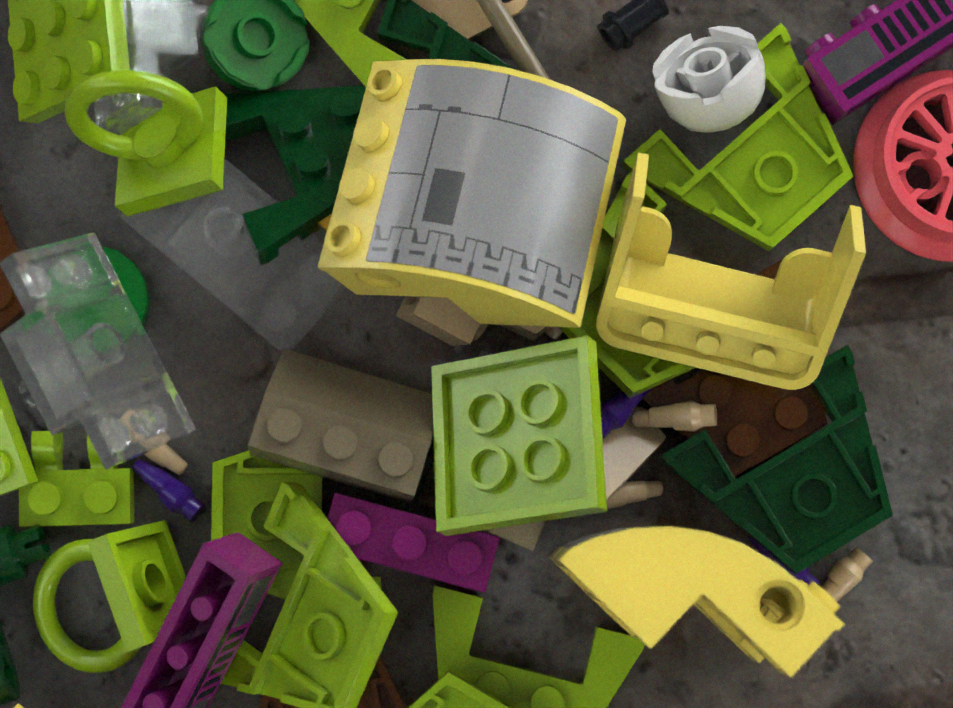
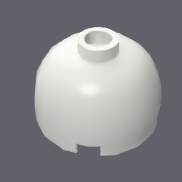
M739 27L708 28L710 37L700 38L696 41H693L691 33L680 37L665 48L653 64L654 86L660 101L669 117L690 131L712 133L730 129L750 116L761 102L766 80L764 59L753 34Z

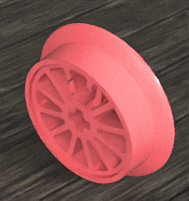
M953 70L921 73L905 79L886 91L865 116L859 128L853 152V174L857 193L866 213L875 226L887 238L906 251L920 257L942 262H953V221L945 217L953 195V167L949 166L946 159L949 156L953 158ZM941 105L946 131L925 106ZM913 117L933 141L904 131L902 128L906 120ZM897 144L916 150V152L907 155L901 162L896 160ZM910 166H919L928 173L930 177L929 189H914L909 185L906 179V171ZM940 194L933 214L919 205Z

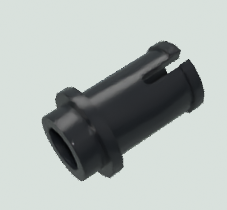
M631 0L615 13L607 11L603 14V21L597 25V28L604 42L613 51H618L620 48L629 49L633 46V39L656 21L667 16L669 9L665 0Z

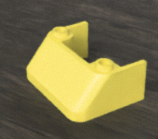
M638 152L616 226L597 311L596 329L602 340L619 349L786 390L801 389L814 382L820 373L866 255L861 207L849 206L832 253L814 248H801L792 251L782 260L775 279L668 253L672 239V228L669 220L661 212L642 206L645 197L649 155Z

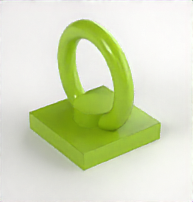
M115 70L99 73L84 79L68 94L64 106L66 123L73 134L87 146L104 154L118 157L114 206L127 217L223 190L227 97L216 86L190 93L177 82L157 74L136 70ZM139 94L163 101L122 114L120 135L99 127L88 115V108L93 102L109 95Z
M166 520L108 533L95 539H80L69 542L57 549L45 561L34 586L33 613L42 640L61 662L82 672H109L128 663L143 646L154 643L186 579ZM84 561H94L121 637L116 644L104 650H89L73 642L62 629L56 613L55 596L62 576L70 567Z

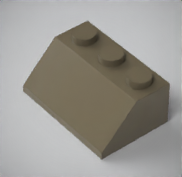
M283 349L266 388L248 443L249 454L411 504L433 436L432 394Z

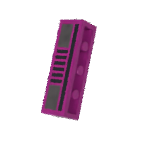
M896 0L882 10L877 4H873L849 22L853 29L836 39L831 32L811 44L804 51L808 58L802 65L811 81L809 87L816 102L826 114L831 124L834 125L953 48V0Z
M239 532L204 543L121 708H208L283 563Z

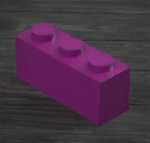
M334 493L328 520L357 559L483 593L486 592L500 537L479 531L446 536L436 532V520Z

